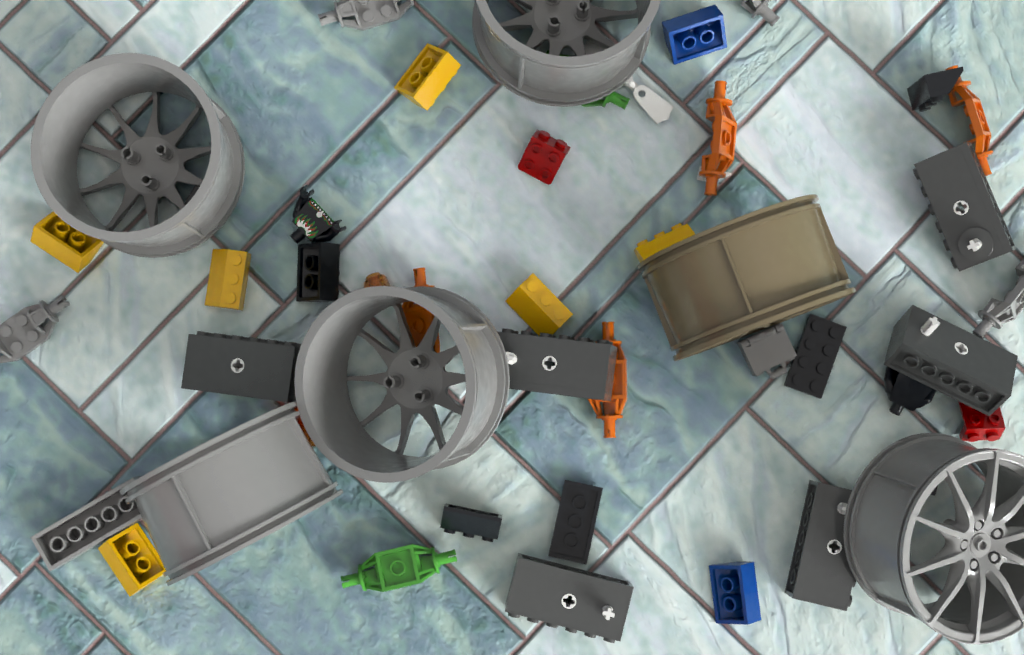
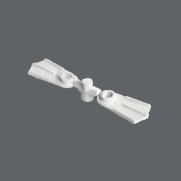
M586 41L584 47L586 55L605 50L590 41ZM633 76L623 84L633 91L634 99L656 124L669 119L673 109L671 104L647 86H638L633 81ZM643 91L645 96L640 97L638 92Z

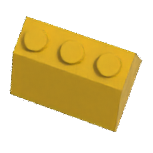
M427 43L395 85L394 89L417 106L428 110L434 104L439 94L446 88L451 78L456 75L461 65L449 52Z
M54 211L34 225L30 241L77 273L92 261L104 243L100 239L88 236L74 229L56 215Z
M679 223L671 227L672 231L666 234L662 231L654 235L655 239L649 242L645 239L637 243L638 247L634 249V252L641 263L653 254L695 235L694 231L688 223L683 226Z
M213 249L205 306L243 311L251 261L250 253L230 249Z
M534 273L505 301L538 336H540V333L553 335L573 315Z
M138 523L108 539L98 548L129 597L161 577L162 573L166 571L157 551Z

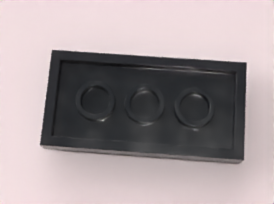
M809 314L796 349L797 356L792 361L784 386L821 399L847 327Z
M569 480L564 481L548 556L587 564L603 488Z

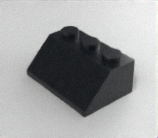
M963 67L924 75L907 88L912 111L917 109L920 112L927 111L932 106L937 105V102L943 101V98L951 92L964 71Z
M316 242L298 245L297 302H334L338 299L340 244Z
M446 503L443 509L440 528H444L446 533L455 534V531L463 532L465 537L474 538V535L482 536L484 541L493 542V539H498L502 515Z

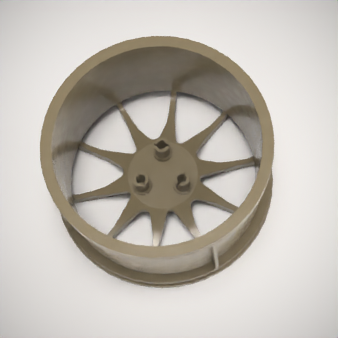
M816 194L786 200L734 218L677 242L638 264V270L644 271L642 277L645 279L668 338L671 352H676V355L673 356L674 361L753 334L856 292L854 287L849 288L848 286L851 280L845 270L821 206L816 203L819 200Z

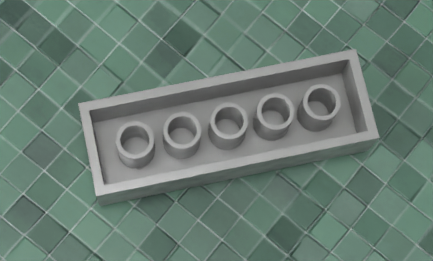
M140 476L129 479L31 537L49 571L58 569L142 519L136 503L127 504L125 499L128 496H121L119 492L122 488L140 478Z

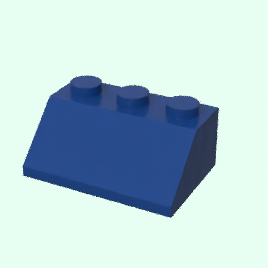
M716 5L662 22L664 39L674 65L727 48L723 14Z
M730 562L709 565L716 623L748 625L760 621L761 613L754 562Z

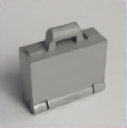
M782 323L737 343L752 375H756V377L763 374L764 371L772 379L786 374L785 361L789 362L797 356ZM781 365L780 368L771 372L770 368Z

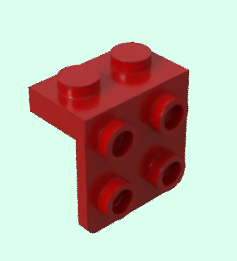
M537 129L518 164V169L549 185L552 183L571 147L565 141L556 140L548 132Z
M958 401L964 426L959 434L961 440L975 442L978 440L996 441L1000 439L1006 428L1000 407L988 416Z

